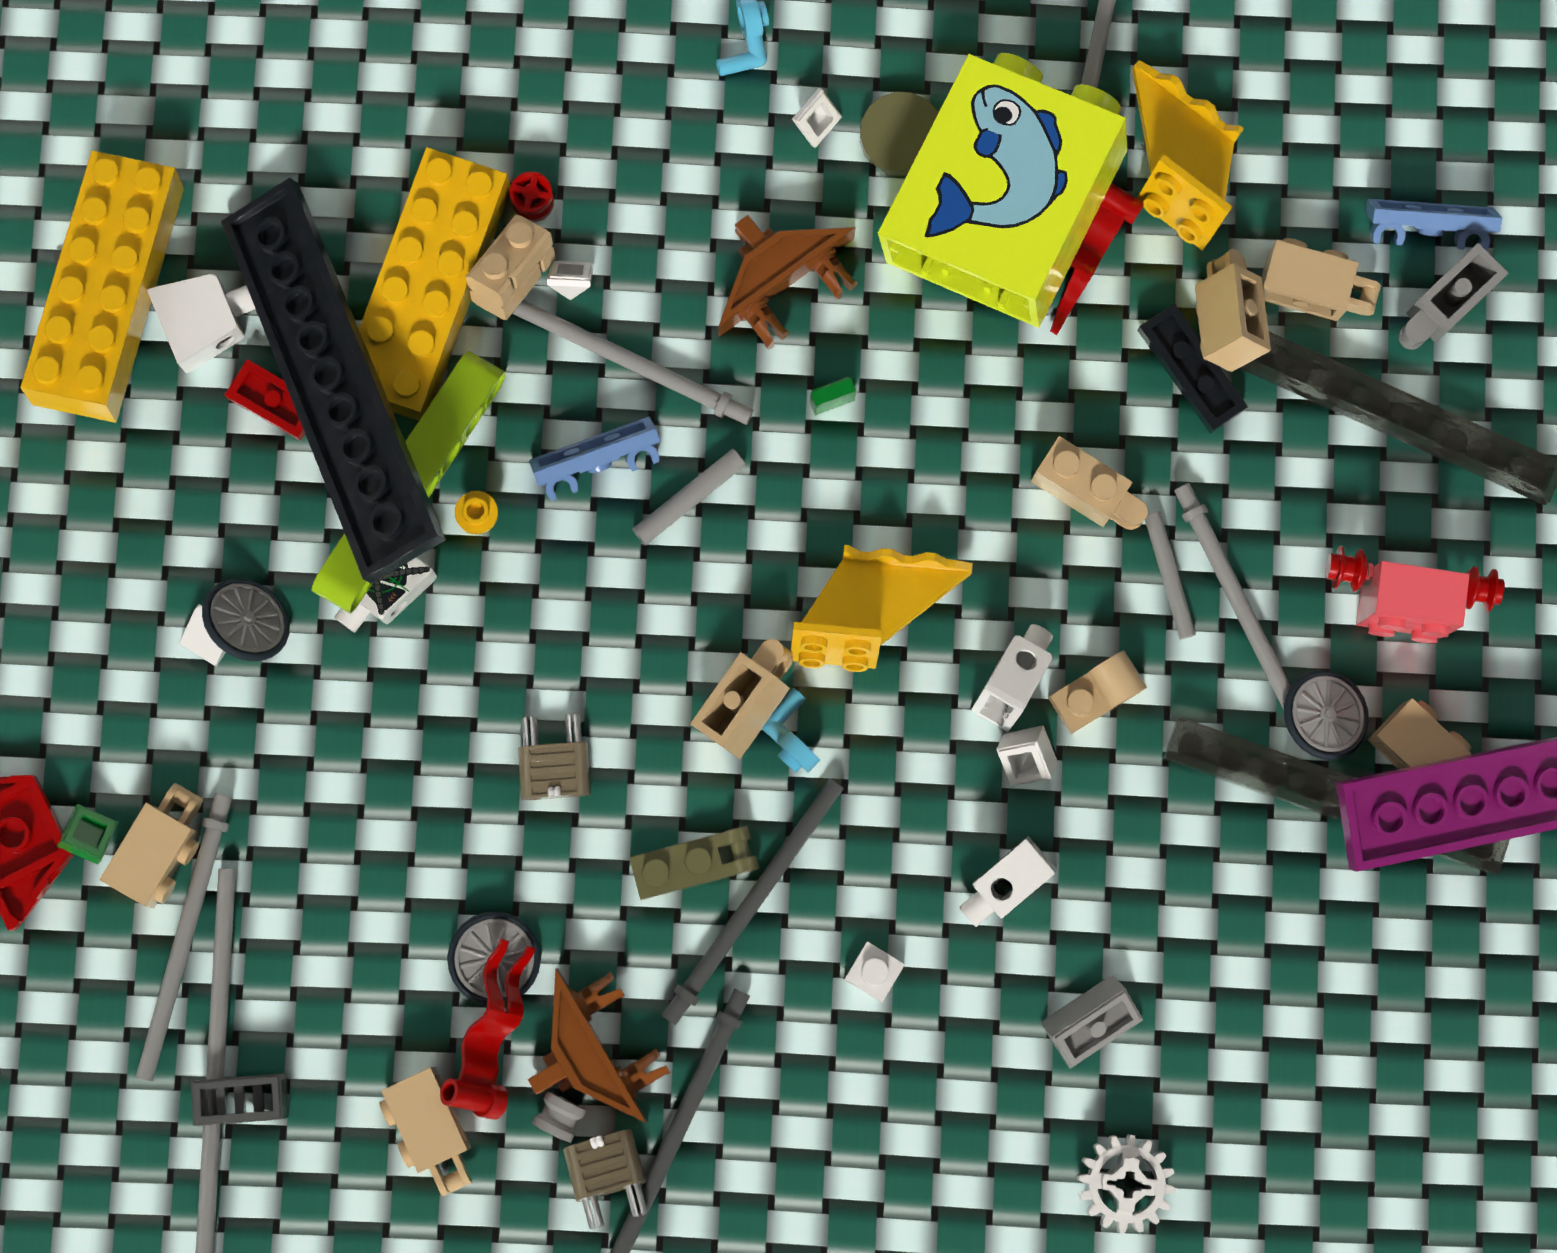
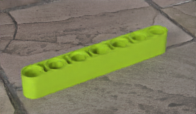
M467 351L461 357L405 441L428 498L492 403L506 377V371L470 351ZM345 533L317 574L311 591L351 614L358 607L372 584L363 580Z

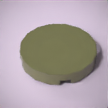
M893 92L881 96L868 107L861 120L860 144L864 156L871 164L873 163L876 167L880 168L882 172L890 176L906 177L939 112L927 99L914 93Z

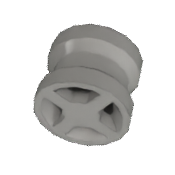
M547 1091L544 1097L545 1107L542 1113L535 1115L531 1124L561 1140L571 1143L575 1136L573 1128L577 1120L583 1119L587 1110L562 1096Z

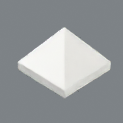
M818 88L792 120L810 145L816 148L842 116L823 89Z
M553 261L550 265L547 285L567 299L572 300L590 287L593 264L591 262Z

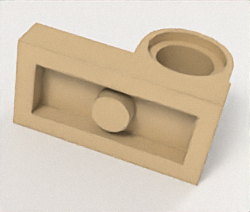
M1123 650L1097 665L1087 674L1050 695L1048 699L1069 733L1073 734L1144 691L1147 686Z

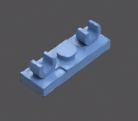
M1367 199L1365 211L1373 223L1370 229V236L1375 244H1380L1381 233L1385 229L1393 228L1395 230L1393 241L1396 245H1402L1406 235L1402 227L1403 225L1413 226L1415 229H1418V233L1427 236H1442L1444 231H1456L1454 242L1459 250H1464L1465 241L1469 235L1477 234L1479 236L1477 243L1487 250L1490 245V237L1487 232H1500L1502 217L1493 207Z
M649 416L530 459L529 463L537 485H544L548 498L553 501L557 499L553 488L558 481H567L573 493L578 492V483L574 473H583L585 471L598 473L611 467L613 461L619 460L621 456H625L629 468L632 471H636L638 469L635 456L640 451H647L653 463H658L659 454L654 444L659 443L660 439Z

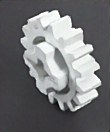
M1127 1134L1124 1144L1121 1145L1118 1138L1112 1135L1109 1136V1148L1105 1149L1098 1143L1093 1145L1094 1151L1097 1154L1094 1160L1083 1157L1082 1162L1085 1166L1089 1167L1088 1174H1078L1077 1180L1086 1183L1087 1189L1078 1193V1196L1081 1200L1091 1199L1092 1204L1086 1210L1089 1216L1097 1215L1100 1212L1103 1214L1100 1220L1101 1226L1107 1228L1114 1220L1116 1221L1117 1232L1125 1234L1128 1223H1132L1134 1229L1140 1233L1144 1231V1219L1147 1218L1156 1225L1160 1222L1155 1213L1158 1208L1170 1210L1171 1206L1163 1198L1164 1194L1176 1193V1188L1165 1182V1178L1174 1174V1169L1161 1167L1160 1163L1166 1157L1164 1152L1159 1151L1153 1155L1150 1154L1153 1142L1145 1139L1139 1147H1136L1135 1135ZM1120 1154L1117 1164L1108 1172H1100V1169L1107 1160ZM1138 1156L1148 1163L1154 1174V1179L1145 1177L1139 1169L1140 1160H1138ZM1129 1171V1178L1145 1186L1129 1188L1126 1196H1124L1122 1189L1107 1183V1181L1124 1179L1126 1172ZM1098 1189L1107 1190L1112 1196L1114 1212L1102 1202ZM1145 1195L1152 1196L1144 1208L1134 1212L1135 1203Z

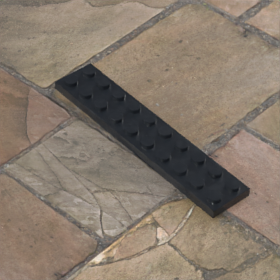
M288 178L223 219L221 223L363 580L372 584L446 539L301 188L296 181Z

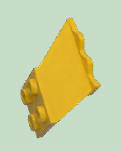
M1138 60L1132 69L1151 175L1137 198L1143 201L1144 208L1150 215L1163 220L1176 230L1185 242L1194 244L1203 251L1233 208L1225 201L1234 144L1244 128L1223 122L1215 106L1208 100L1193 99L1189 96L1181 80L1174 74L1159 73L1153 67Z
M844 545L841 563L802 622H794L791 643L793 661L807 668H820L828 664L842 666L843 669L851 672H863L868 668L876 669L880 646L972 574L973 563L946 559L930 552L907 556L893 549L882 548L871 552H864L850 545Z

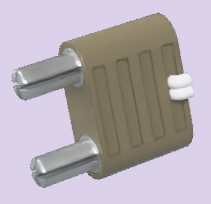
M569 713L565 715L567 743L538 745L537 718L530 716V745L528 717L526 716L521 719L523 746L518 747L521 800L591 795L587 742H582L580 714L573 713L575 742H573L572 715Z
M631 1129L597 1136L563 1149L576 1202L583 1203L589 1229L596 1230L589 1200L592 1202L598 1228L604 1226V1221L597 1197L626 1189L633 1217H639L632 1187L635 1188L642 1216L648 1212L641 1189V1184L646 1181Z

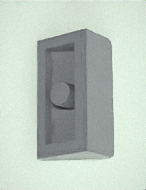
M1110 976L1044 1019L1041 1025L1067 1066L1071 1069L1143 1021L1126 988L1114 976Z

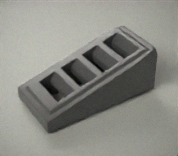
M286 1073L191 1081L193 1126L288 1118ZM264 1084H271L272 1110L265 1111ZM252 1085L254 1112H246L245 1086ZM226 1087H234L235 1113L232 1114L227 1112ZM211 1088L216 1089L217 1115H209L208 1089Z

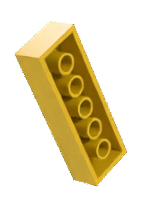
M428 147L424 151L359 327L392 411L418 421L438 393L471 302L470 288L467 284L466 275L491 246L510 195L511 186L507 173Z
M91 151L20 387L33 406L117 423L152 302L147 290L157 285L184 192V187L176 168Z

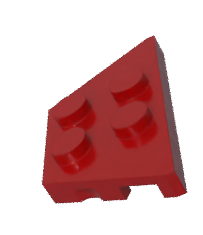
M34 775L0 777V915L8 931H15L22 925L75 855L57 847L63 834V829L37 776Z

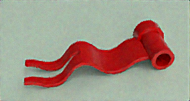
M1111 183L1070 267L1074 268V271L1063 293L1050 332L1055 335L1059 333L1124 220L1132 225L1144 206L1143 201Z
M505 939L499 940L496 949L487 959L484 966L483 982L488 996L487 1008L483 1016L467 1029L463 1037L461 1047L462 1067L458 1080L447 1079L440 1090V1100L444 1105L470 1110L477 1117L491 1120L499 1119L507 1108V1090L503 1085L496 1084L499 1073L498 1052L504 1038L520 1025L523 1018L524 1005L519 991V980L523 969L535 952L534 947L526 946L523 954L509 969L504 983L508 1002L505 1012V1002L497 983L499 963L509 944V941Z

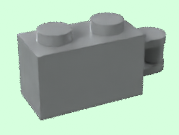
M1477 243L1406 312L1411 319L1399 332L1398 339L1400 344L1406 349L1413 350L1419 348L1429 337L1437 343L1508 272Z

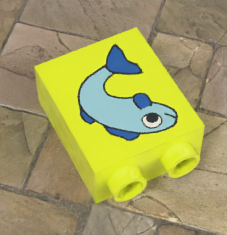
M1000 53L997 55L994 63H990L968 54L878 231V236L886 263L1040 328L1127 153L1126 117L1118 115L1121 110L1118 101L1096 87L1084 84L1076 85L1071 95L1042 84V72L1035 65L1019 56Z

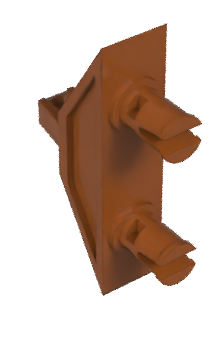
M749 215L735 223V233L744 244L738 251L743 261L718 326L719 337L739 322L747 320L765 343L767 349L774 347V339L768 328L783 341L789 335V331L783 327L767 304L772 298L808 272L816 271L833 293L836 300L842 298L843 293L837 279L849 291L854 289L857 285L856 280L850 276L835 254L854 240L856 227L788 230L774 233L770 228L762 232Z
M556 968L551 1039L552 1052L542 1058L547 1068L528 1079L532 1089L538 1095L555 1084L558 1085L562 1093L573 1087L647 1123L645 1115L635 1100L638 1097L636 1092L664 1075L670 1074L666 1065L648 1073L644 1072V1069L661 1055L655 1048L652 1052L626 1068L621 1069L620 1066L616 1068L589 1022L592 1020V1014L625 996L621 988L602 996L599 995L603 989L615 980V977L610 971L604 977L576 992L575 989L571 991L560 970Z

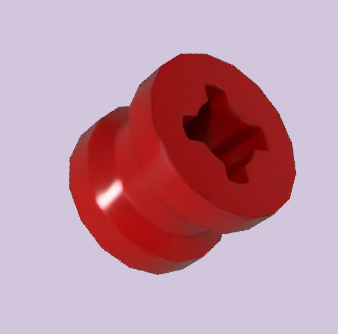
M525 172L513 180L510 186V198L515 213L532 222H539L547 218L554 208L553 191L548 179L537 172ZM537 199H541V200H542V201H538V202L534 203L533 206H531V205H532V202L536 201Z

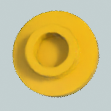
M471 491L464 494L456 503L455 519L465 532L475 535L483 534L491 530L496 524L498 507L495 500L489 494L482 491Z

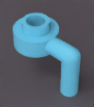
M736 0L739 24L746 39L749 52L717 59L716 64L720 76L762 67L766 64L767 55L762 36L763 27L769 25V18L763 0L758 2L757 0Z
M793 688L782 699L762 729L782 748L777 756L795 773L801 768L809 773L818 764L820 759L797 736L782 725L806 700L799 691Z

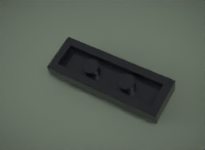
M1175 303L1139 326L1137 331L1210 434L1246 411L1248 408L1247 404L1220 366L1203 359L1200 349L1201 340Z

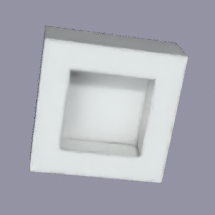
M866 942L844 980L882 1003L905 964L871 943Z

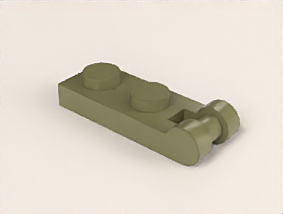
M739 827L723 833L629 857L640 900L759 869L756 856H751L747 841L751 839L749 827ZM731 845L735 861L722 864L718 848Z

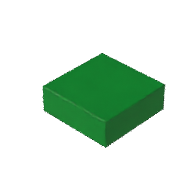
M845 377L812 390L810 393V404L815 415L855 401L856 389L851 377Z
M77 804L72 811L57 847L98 865L105 854L118 822Z

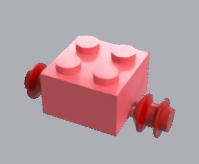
M1343 546L1338 547L1336 554L1329 553L1325 567V578L1331 579L1333 589H1337L1341 581L1349 582L1352 592H1356L1360 588L1356 626L1368 627L1369 634L1382 637H1393L1395 632L1411 634V640L1421 643H1437L1438 638L1448 637L1450 633L1463 627L1465 609H1471L1475 602H1483L1485 611L1490 612L1494 604L1500 605L1505 589L1504 579H1499L1496 569H1492L1486 577L1480 576L1477 566H1473L1467 573L1381 561L1373 566V564L1368 563L1363 549H1358L1354 556H1347Z

